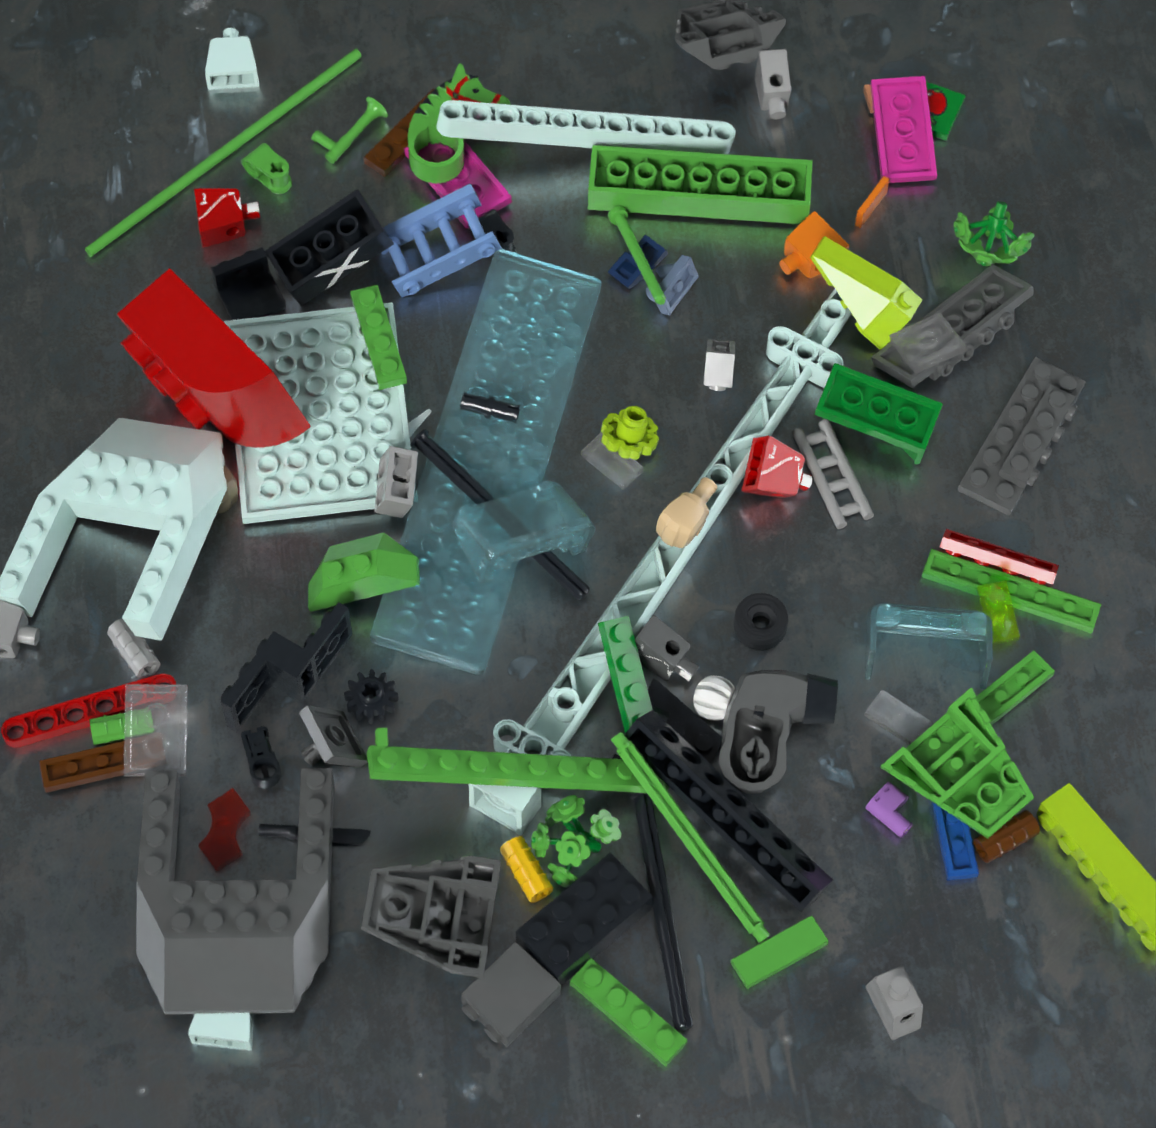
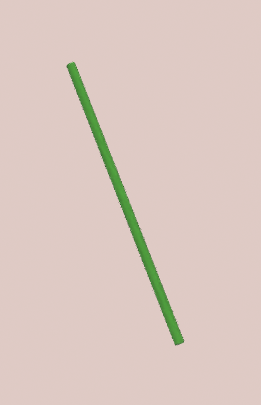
M354 49L96 239L85 248L87 254L90 257L97 254L362 57L359 50Z

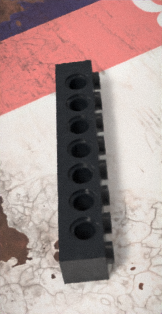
M654 710L637 718L625 733L628 741L634 743L654 773L800 912L815 902L833 881L824 870Z

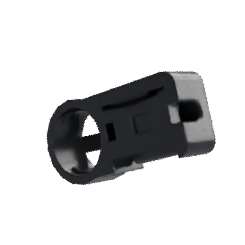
M261 726L256 728L257 732L251 733V730L242 732L241 738L252 782L259 788L267 789L275 786L280 781L281 768L276 759L275 752H272L268 728ZM267 765L276 768L275 773L271 777L269 776ZM259 767H261L264 778H259L255 775V771Z

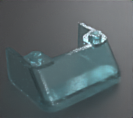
M877 602L869 607L866 619L865 679L871 680L876 654V635L879 632L979 641L980 689H986L993 661L992 620L987 614L972 609Z

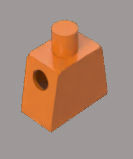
M813 211L787 236L784 247L786 257L780 260L779 264L784 273L788 275L799 269L806 277L813 278L821 273L810 256L823 237L826 236L848 250L850 245L816 211Z

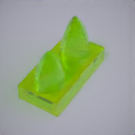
M1007 581L977 586L976 590L990 646L1019 640L1020 634Z

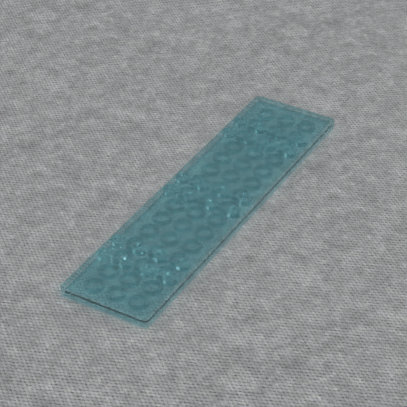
M500 249L493 255L433 440L528 529L602 282L600 279ZM467 392L485 398L493 396L498 401L520 405L517 423L494 417L486 419L484 418L485 415L460 410L463 393ZM427 458L413 506L411 507L400 541V545L419 559L420 585L383 594L371 630L370 641L374 644L472 674L482 675L489 660L522 547Z

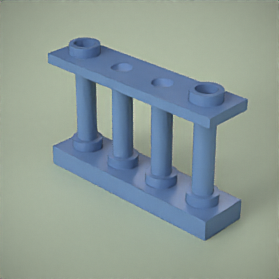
M471 184L384 226L394 245L383 251L382 254L387 252L391 254L400 275L392 283L402 298L407 295H413L421 288L482 258L490 257L496 251L502 249L493 231L485 234L474 210L482 204ZM461 215H465L475 240L460 247L449 222ZM439 227L450 252L435 259L426 240L425 233ZM414 239L425 265L410 272L400 246Z

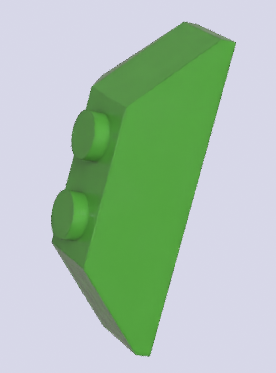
M384 532L330 546L308 583V610L313 612L336 606L338 602L345 604L420 585L419 559Z

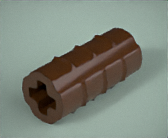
M1024 810L1013 816L989 839L983 835L975 838L973 845L982 861L988 864L1037 836L1040 832V827L1032 813Z

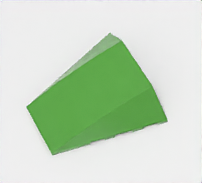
M971 687L948 707L945 715L907 748L903 746L880 768L989 839L1032 801L1034 796L1016 764L1009 757L1004 743L997 736L990 723L991 720L976 699L977 696Z

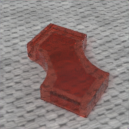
M234 788L207 804L212 815V824L208 835L199 843L198 847L215 872H218L242 856L237 843L238 831L251 813Z

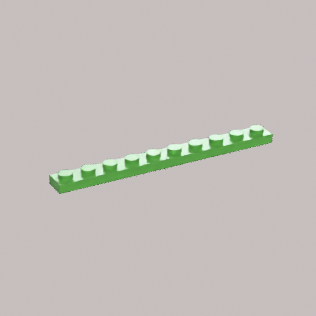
M370 745L366 752L370 779L647 793L623 759ZM660 779L662 784L668 790L670 787Z

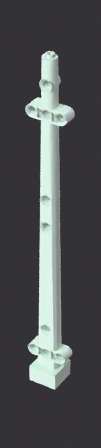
M836 289L822 303L820 310L802 335L783 326H777L770 330L766 355L771 361L780 366L689 492L692 493L704 477L712 481L723 482V484L715 483L717 490L706 503L709 515L706 517V522L698 536H695L690 544L684 548L669 546L662 541L660 536L657 537L526 723L522 726L513 720L505 719L495 725L493 739L496 752L526 754L530 750H536L540 752V755L571 756L569 752L564 750L611 679L598 623L629 615L634 638L636 639L744 478L753 438L771 436L808 380L825 388L831 371L825 369L832 370L834 363L843 366L841 356L829 350V347L842 331L843 326L852 313L848 308H843L840 303L842 298ZM562 703L571 704L572 707L568 709H563L559 707V705ZM504 735H510L514 739L503 741L500 738ZM469 784V806L522 836L541 808V788Z

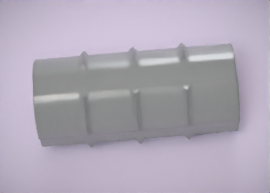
M119 619L109 626L107 634L112 640L113 646L119 650L121 657L126 660L129 669H132L138 679L150 677L159 670L161 664L154 655V651L147 645L146 639L135 636L123 619Z

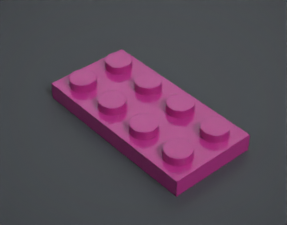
M925 76L871 79L870 88L881 179L885 176L890 179L889 183L936 180L937 168Z
M464 139V166L460 174L445 183H429L440 198L471 184L482 204L474 210L477 217L491 209L497 212L512 203V196ZM439 142V144L428 143L417 154L429 162H443L454 156L456 152L449 146ZM406 147L405 155L409 159L408 147ZM465 215L457 217L463 226L468 229L469 226Z

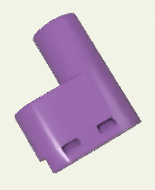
M890 781L875 794L865 807L867 811L900 838L904 837L913 825L898 812L907 802L909 796Z

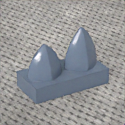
M681 255L676 263L656 267L658 275L663 279L659 285L666 297L664 304H657L661 314L670 316L699 277L692 258L689 256ZM647 287L646 294L651 301L655 302L649 288Z

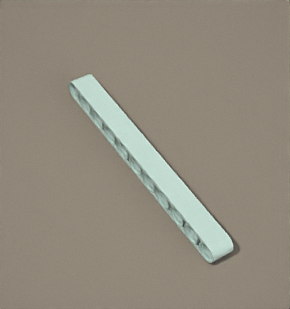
M448 100L442 103L436 126L440 134L453 138L592 148V145L715 154H728L735 137L734 127L723 121Z

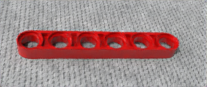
M166 673L143 678L11 717L2 724L1 734L6 744L10 747L18 748L90 727L89 719L119 714V712L125 713L134 710L152 709L174 701L178 695L177 683L174 677ZM166 682L172 685L171 691L166 695H160L155 691L156 687L161 683ZM133 691L141 692L143 697L140 702L132 704L126 701L129 693ZM103 700H110L113 702V707L108 712H99L97 710L98 703ZM78 708L84 711L83 717L77 721L67 719V715L72 709ZM44 717H50L54 720L53 726L47 730L37 727L38 722ZM21 726L24 728V733L21 737L16 739L8 737V731L12 727Z

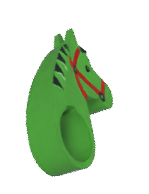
M461 63L458 64L452 79L439 85L425 98L414 113L409 125L408 153L410 168L419 179L428 183L448 182L457 177L464 166L463 138L443 136L436 127L440 107L443 102L456 100L511 105L507 97L485 89L478 80V76L467 75ZM439 142L449 146L456 152L454 156L443 162H429L417 154L428 143L439 144Z

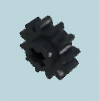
M373 669L369 671V677H364L361 672H358V682L349 680L348 687L350 691L344 692L345 701L348 702L347 711H356L357 721H360L364 715L367 716L369 724L373 723L374 716H378L380 720L385 721V711L394 713L395 707L393 703L399 701L398 693L395 692V681L387 682L385 672L378 678L375 677Z

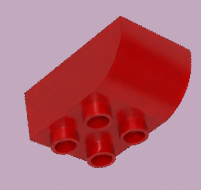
M170 268L117 313L118 317L131 332L120 344L139 366L143 368L142 372L165 397L168 395L176 403V408L195 429L200 430L210 422L226 439L233 443L246 447H270L294 439L311 427L274 372Z

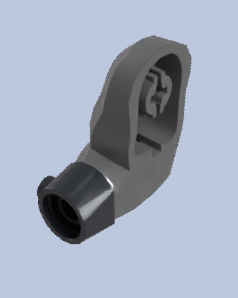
M759 670L743 674L739 678L723 721L719 765L724 777L739 791L747 794L762 793L781 781L787 769L786 741L790 734L791 725L797 722H802V724H833L837 706L838 680L809 673L804 675L787 670Z

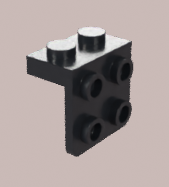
M263 247L247 251L239 257L229 261H222L216 266L211 267L214 286L231 320L270 316L286 308V302L270 273L267 254Z

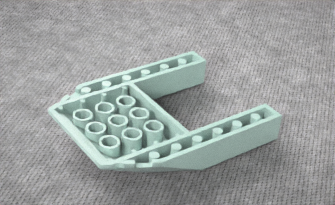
M118 418L38 495L0 576V600L24 609L27 617L33 616L77 517L158 530L160 533L122 619L135 636L162 641L227 490L223 468L225 460L222 454L223 438L221 433Z

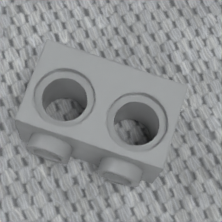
M389 446L379 461L375 513L403 518L413 506L418 458L417 451Z

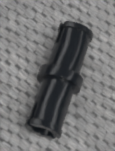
M464 392L460 410L485 415L484 418L486 419L494 417L517 423L520 405L498 401L493 396L485 398Z

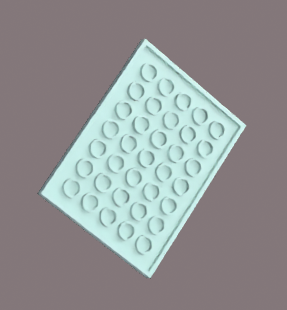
M393 302L384 303L398 348ZM354 307L224 321L274 372L311 425L309 429L296 438L275 446L246 447L235 443L243 524L375 509L380 458L389 446L411 450L403 384L379 390ZM416 484L414 489L413 504H418Z

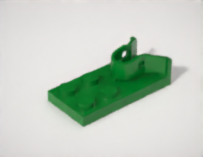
M834 363L814 415L900 447L914 460V464L918 465L922 460L943 403Z

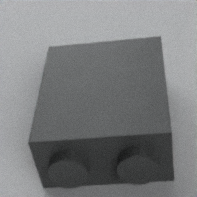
M514 942L484 971L483 978L478 977L461 993L463 1005L461 1008L472 1021L478 1019L486 1027L484 1029L485 1033L495 1043L501 1041L508 1047L561 995V984L519 944Z

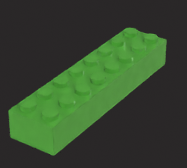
M592 145L588 210L610 211L613 207L623 206L630 213L801 224L809 216L813 160Z

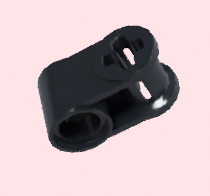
M491 209L478 217L485 234L493 231L502 249L492 255L493 259L500 263H507L516 255V248L513 244L514 233L504 223L500 215L494 209Z

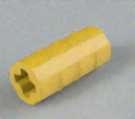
M516 836L500 847V852L507 863L506 865L511 869L514 878L517 879L530 903L538 902L553 892L554 887L549 881L547 873L543 871L539 860L536 859L523 836Z

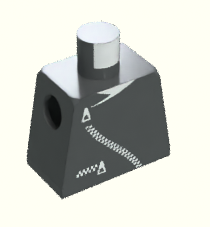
M653 614L635 639L641 665L667 681L674 672L690 681L699 666L685 657L691 647L690 644Z

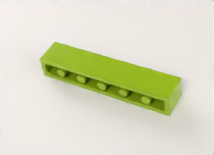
M1070 783L1066 784L1041 802L1036 813L1040 825L1046 831H1051L1058 839L1060 848L1066 854H1071L1079 863L1078 866L1083 875L1089 879L1092 878L1098 885L1102 897L1117 907L1122 920L1128 926H1133L1141 935L1140 938L1143 944L1149 950H1154L1156 953V881Z

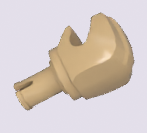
M706 477L702 478L692 493H681L678 498L671 501L663 509L656 525V532L663 542L672 547L684 548L690 544L695 536H698L706 522V517L709 515L706 503L717 490V485L714 481Z

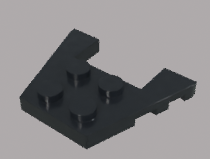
M653 679L648 688L652 709L668 717L666 723L713 765L721 749L722 736L658 680ZM615 753L612 757L613 759H622Z

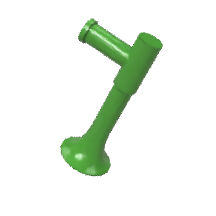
M372 97L366 98L368 106L365 113L338 142L333 141L320 130L314 132L312 140L329 150L325 157L330 163L334 164L374 119L388 117L386 109Z

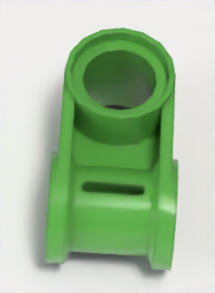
M262 143L242 159V165L247 173L260 181L271 192L283 194L291 189L292 180L288 175L290 170L288 162L275 153L266 143Z

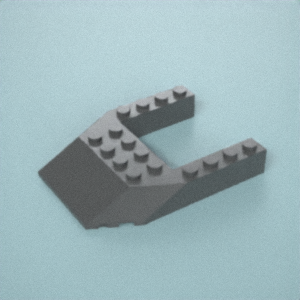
M301 768L296 879L174 881L181 796L177 770L146 771L137 872L136 954L164 1014L294 1013L301 1002V996L312 983L313 976L319 965L324 962L329 953L334 779L332 768Z

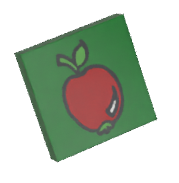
M926 82L932 136L947 141L966 95Z

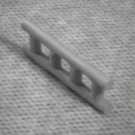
M821 420L818 423L821 431L806 436L802 428L794 429L792 435L801 454L804 456L806 465L836 528L842 529L847 526L844 517L859 512L864 520L871 519L874 513L829 420ZM826 441L832 454L816 459L811 446ZM838 465L843 478L828 483L822 469ZM849 488L855 502L839 507L833 493Z

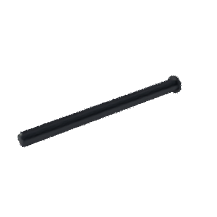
M427 429L421 431L410 444L413 449L417 448L569 593L577 600L583 599L588 594L589 586L428 435L429 431Z
M632 792L630 799L635 803L650 893L653 896L652 904L674 1028L677 1031H685L693 1027L653 801L647 793Z

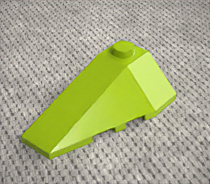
M826 236L821 239L810 256L827 284L834 286L842 298L840 303L843 308H848L856 319L855 326L859 332L879 350L884 348L912 319L922 302V299L904 282Z

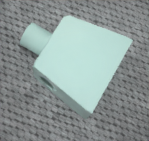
M235 28L225 29L223 31V38H213L210 41L205 68L208 90L259 87L257 67L249 37H239V31Z
M253 1013L194 1014L188 1031L191 1043L252 1050Z

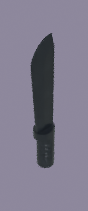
M259 824V836L289 837V840L298 839V826ZM333 828L332 843L360 844L368 839L371 830Z

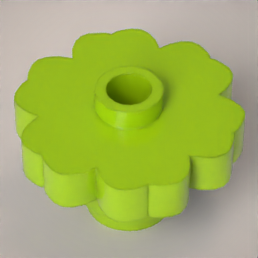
M629 406L626 409L620 410L619 414L609 413L607 418L603 420L601 442L606 445L607 450L611 452L618 451L620 457L636 460L640 458L641 454L649 456L656 449L659 437L656 435L658 426L650 417H647L646 412L642 408Z

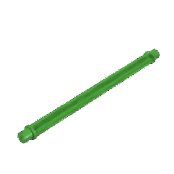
M623 732L613 737L611 741L618 749L616 751L618 755L623 759L747 929L748 933H752L759 943L770 936V933L763 925L765 924L640 754L634 743L628 741Z

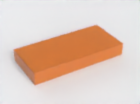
M882 177L857 211L855 225L859 228L864 225L887 194L889 178Z

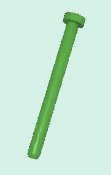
M623 206L613 207L608 213L610 222L618 226L655 302L659 305L664 304L666 297L627 222L628 212Z

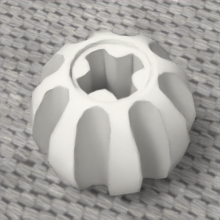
M711 675L705 677L699 682L694 693L693 703L695 710L699 715L709 720L719 721L724 719L735 691V686L731 681L722 676Z

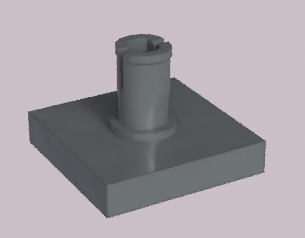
M307 705L299 712L314 741L301 751L302 756H306L304 760L309 765L315 766L319 760L323 759L324 763L361 768L368 762L367 756L344 711Z

